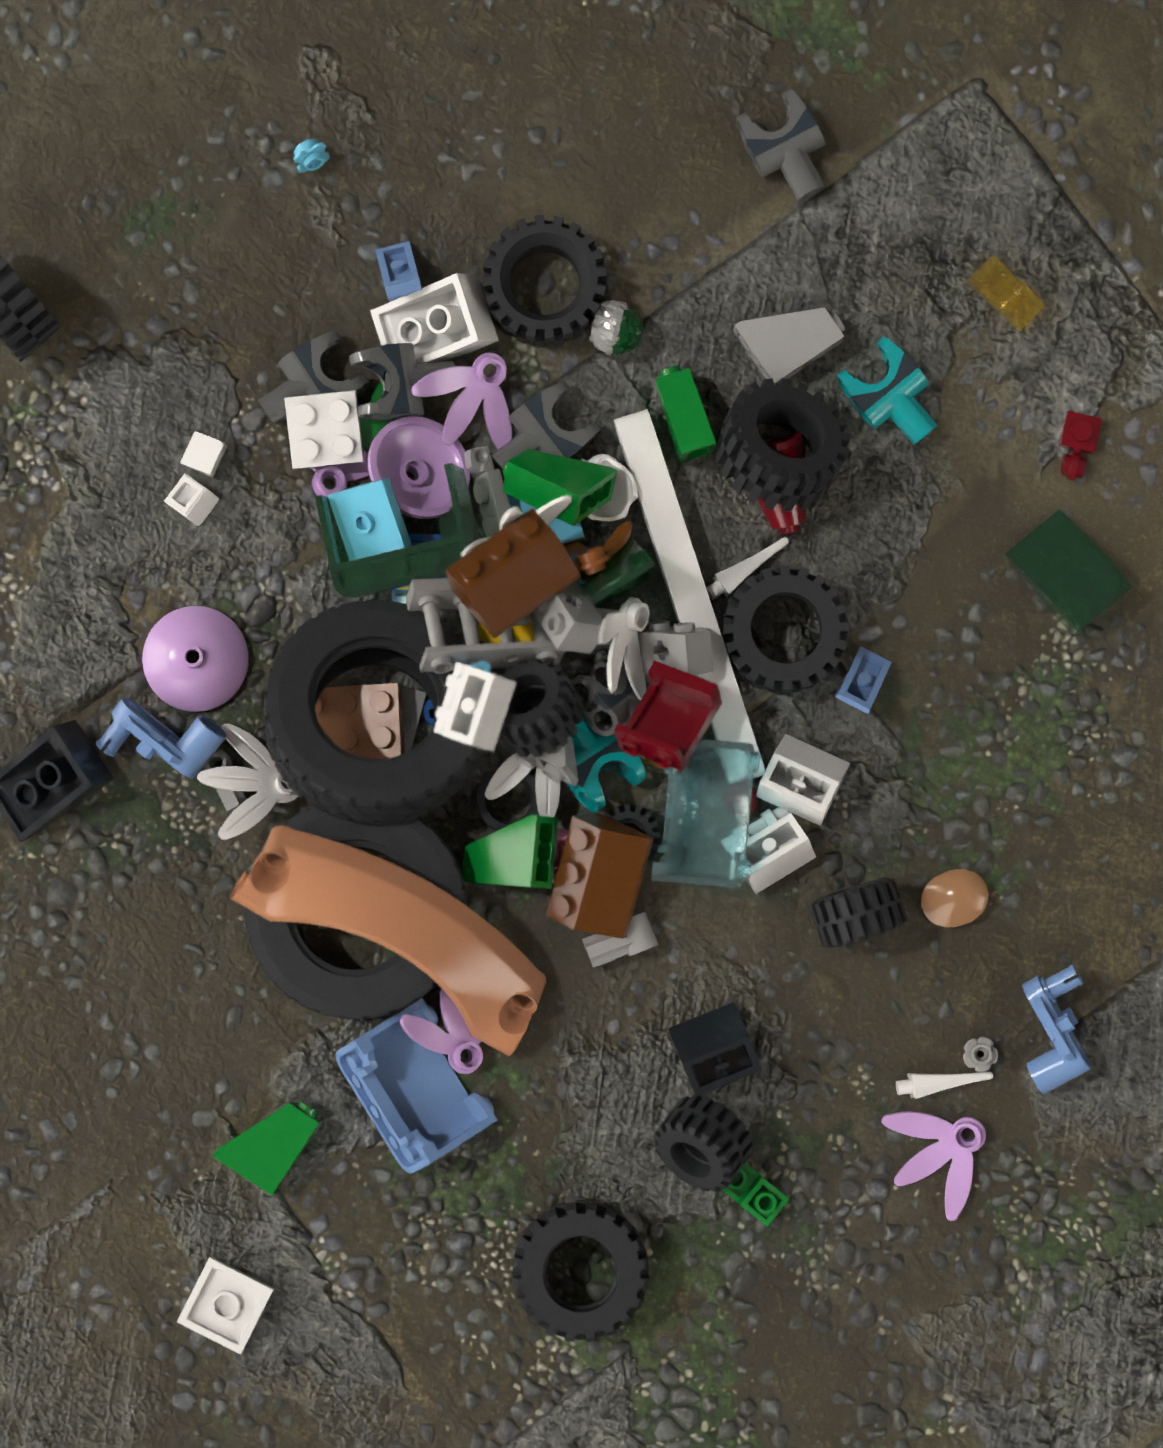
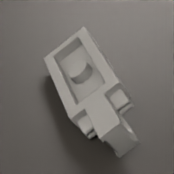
M482 446L464 452L466 470L471 473V478H473V495L476 502L480 505L482 512L483 531L487 537H492L500 531V521L504 514L510 510L506 493L502 492L504 484L500 469H494L488 446Z

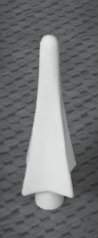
M786 537L781 538L759 553L716 573L712 577L715 582L706 587L710 598L714 600L722 593L727 598L758 567L785 547L789 542Z
M990 1071L964 1074L907 1073V1080L896 1081V1091L898 1095L910 1094V1098L917 1099L960 1085L990 1080L993 1078V1073Z

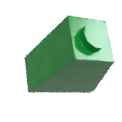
M678 365L660 371L661 376L655 378V387L679 463L713 454L716 445L715 438L690 368L681 370Z
M526 449L516 457L510 458L503 470L505 480L502 492L537 509L559 497L570 495L571 503L556 518L574 526L611 500L617 470L609 466Z
M529 815L466 845L462 862L463 881L552 889L558 818Z
M302 1100L298 1104L290 1102L217 1149L212 1157L270 1195H273L319 1126L321 1120L315 1117L318 1111Z

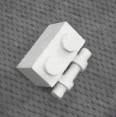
M456 662L452 676L448 675L445 684L448 686L442 707L438 706L435 717L438 719L434 732L494 752L517 682Z
M780 807L773 811L767 809L760 814L761 818L745 828L742 825L733 830L734 834L723 841L729 853H732L739 870L755 894L816 858L808 837L794 816Z

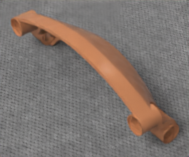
M280 825L272 828L262 852L255 859L250 872L245 871L230 896L231 900L269 921L309 923L340 929L369 939L396 952L429 975L448 994L463 1016L470 1035L506 1056H510L520 1043L522 1036L527 1030L531 1016L538 1007L546 984L545 975L502 933L469 907L434 884L364 851L320 836L294 830L288 826Z

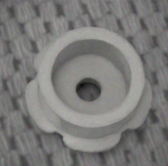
M987 1037L970 1039L964 1046L965 1054L963 1055V1060L969 1068H975L977 1072L988 1071L991 1065L995 1064L998 1059V1050L993 1047V1041ZM978 1051H983L984 1056L979 1058L977 1056Z

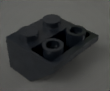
M734 1002L668 1028L694 1095H702L762 1070Z

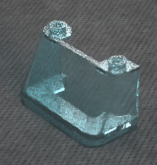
M701 739L683 771L671 767L665 769V774H668L669 777L663 845L658 846V852L664 853V857L660 858V863L653 862L652 881L741 888L743 881H749L751 863L750 860H746L752 781L753 773H758L760 765L759 752H754L752 744Z

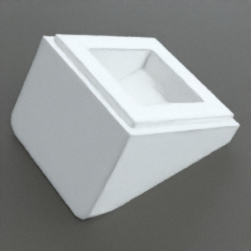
M195 431L180 463L213 478L227 445L222 441Z
M187 474L182 476L164 500L165 503L196 526H200L219 501L217 496Z

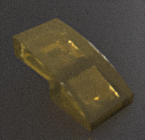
M995 255L990 256L967 279L970 285L1018 331H1021L1046 307L1023 281H1018Z

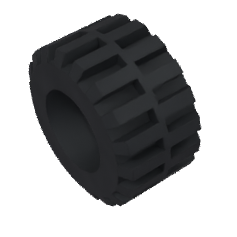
M533 658L530 663L522 660L518 662V666L512 667L511 665L505 669L506 673L498 676L517 683L499 734L500 740L509 751L514 754L518 752L521 757L526 758L530 754L534 758L541 757L543 752L551 754L556 751L555 748L561 745L563 747L568 743L567 738L574 736L578 731L576 725L581 724L583 716L580 712L584 710L583 703L580 700L581 697L564 671L558 665L555 666L552 661L546 660L542 662L540 658ZM539 704L535 709L528 712L532 707Z
M889 877L879 878L816 899L809 905L822 947L836 948L877 936L902 926L908 920L895 878Z
M699 1095L683 1097L654 1134L656 1139L654 1146L659 1151L657 1154L664 1161L669 1171H672L681 1181L687 1182L688 1185L694 1188L698 1187L702 1191L707 1192L709 1190L717 1192L728 1187L750 1158L753 1150L752 1137L745 1129L746 1125L744 1122L739 1120L737 1114L726 1108L724 1104L719 1101L716 1102L707 1096L703 1098Z

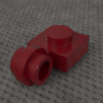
M1072 411L1066 412L1058 446L1072 450L1071 455L1065 453L1061 464L1060 474L1066 475V479L1074 481L1075 478H1082L1086 458L1080 457V452L1092 455L1095 453L1102 418Z

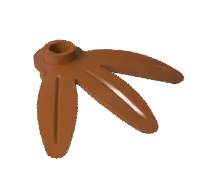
M626 521L620 524L603 547L601 545L589 549L576 541L565 544L564 548L578 571L585 570L586 575H590L605 569V562L628 541L632 532V522Z

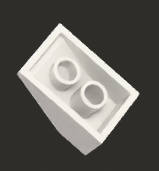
M453 274L422 288L420 291L413 292L408 296L398 298L370 311L381 345L412 343L416 364L443 362L499 341L477 274Z

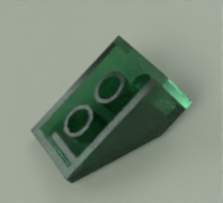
M1060 509L1005 553V556L1071 635L1078 633L1133 587L1114 563Z
M629 537L626 544L619 551L610 556L611 558L605 562V569L590 575H586L585 570L579 571L581 577L576 581L595 608H603L653 576L655 563L632 537Z

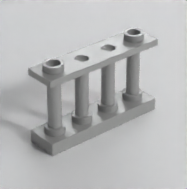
M448 578L414 579L411 581L406 596L408 611L420 610L424 612L431 647H426L419 666L420 672L447 673L454 670L456 662L469 666L479 661H486L490 664L491 668H505L511 665L512 667L518 666V662L522 660L530 663L533 658H540L542 662L549 660L555 665L560 664L565 651L557 650L533 612L529 616L535 641L515 642L513 630L510 627L499 635L501 643L480 644L475 617L452 592ZM438 610H459L466 645H445Z

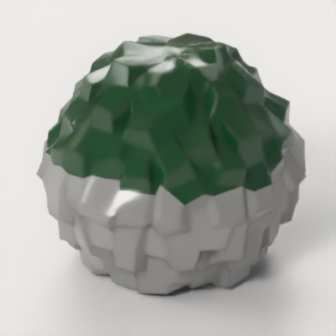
M611 300L600 303V308L596 312L591 326L589 341L594 343L595 348L605 352L606 355H622L625 352L632 351L641 344V333L644 325L641 322L639 313H636L623 301Z

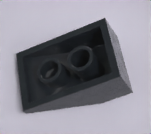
M76 720L53 726L0 769V812L20 843L89 799L114 779Z

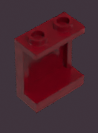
M654 660L648 670L651 684L625 726L617 724L614 733L619 747L625 753L631 756L641 755L651 759L656 765L665 769L671 767L683 771L722 705L720 692L716 683Z

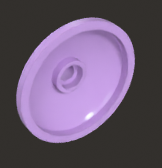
M409 416L399 418L381 429L375 436L369 449L368 470L372 482L389 477L402 514L413 518L431 519L448 513L460 503L469 486L470 472L466 470L465 450L460 441L457 439L450 445H444L442 442L444 426L424 417ZM406 472L412 473L415 480H411Z
M188 606L168 613L154 625L145 641L142 662L147 682L160 699L170 706L183 711L202 712L225 704L239 691L248 672L249 651L244 635L228 616L209 607ZM195 650L199 653V660L192 664L187 661V654Z

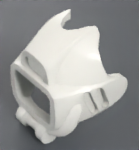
M598 454L588 461L581 458V461L609 466L617 470L611 500L587 517L600 521H615L625 518L630 505L638 498L637 485L633 475L617 459L608 454Z

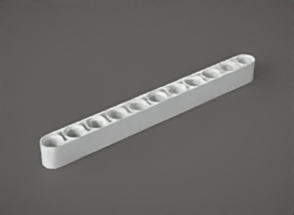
M645 409L614 419V426L628 470L633 475L637 485L638 501L678 623L694 622L695 628L710 629L714 671L696 676L718 685L722 705L714 716L711 726L731 785H736L761 777L765 772L763 761L650 414Z

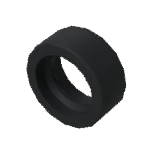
M494 769L485 776L477 789L476 804L479 815L489 827L496 831L529 815H539L536 802L535 777L531 773H528L520 781L530 792L531 804L527 813L518 820L505 821L495 816L490 808L489 799L485 797L488 784L498 769Z

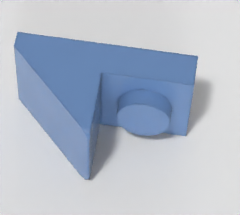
M409 241L376 249L387 298L390 302L422 290Z
M860 646L835 697L868 714L892 662Z

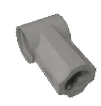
M646 912L632 917L626 938L594 934L582 939L593 967L601 966L627 954L631 956L659 945Z

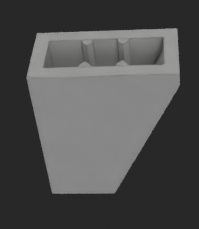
M825 307L744 320L735 324L733 329L734 334L764 378H773L775 385L779 384L781 378L788 379L842 343L845 337L842 333L845 327L840 318L834 312L829 314Z

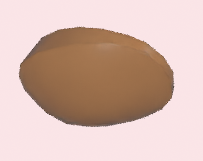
M966 869L949 870L933 877L926 884L921 894V907L929 921L935 925L958 927L972 922L983 913L988 903L989 892L983 879L975 872Z

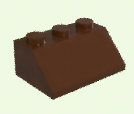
M533 508L445 569L452 592L494 639L581 577L580 572L555 532Z
M598 812L572 816L546 916L575 930L622 939L626 938L654 838Z

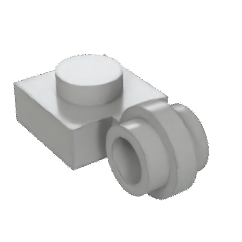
M215 751L204 765V770L213 768L215 763L223 761L221 767L233 766V763L227 753ZM216 788L229 815L241 803L247 800L242 791Z

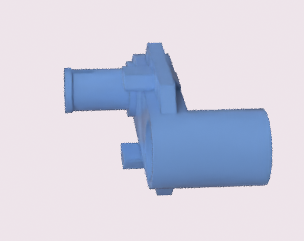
M122 697L111 712L114 721L101 738L97 740L96 745L100 750L103 747H107L103 752L114 757L127 737L133 734L141 741L136 750L144 758L150 760L156 753L181 774L189 778H195L227 735L214 721L203 715H198L184 735L179 738L172 730L138 703L129 698Z
M1073 964L1047 979L1037 975L1022 984L1030 1004L1056 1047L1027 1063L1033 1081L1043 1094L1091 1070L1090 1062L1072 1031L1076 1029L1074 1025L1078 1023L1075 1014L1070 1007L1061 1012L1056 1003L1057 997L1084 984L1080 974L1068 981L1066 980L1078 972Z

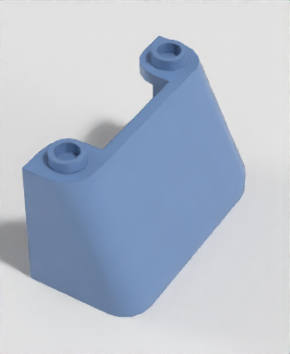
M423 998L336 1052V1060L340 1070L394 1158L408 1173H414L433 1163L497 1121L490 1100L486 1096H480L477 1093L468 1095L444 1054L436 1053L420 1046L402 1028L400 1020L404 1014L424 1018L436 1025L438 1022L437 1014L430 1005L425 1003Z

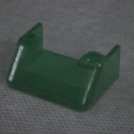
M452 463L444 464L453 507L448 508L449 511L440 517L439 528L442 539L349 561L328 497L323 495L315 496L335 590L344 597L359 598L408 586L414 579L446 577L445 569L462 558L461 553L468 545L474 542L475 518L463 468Z

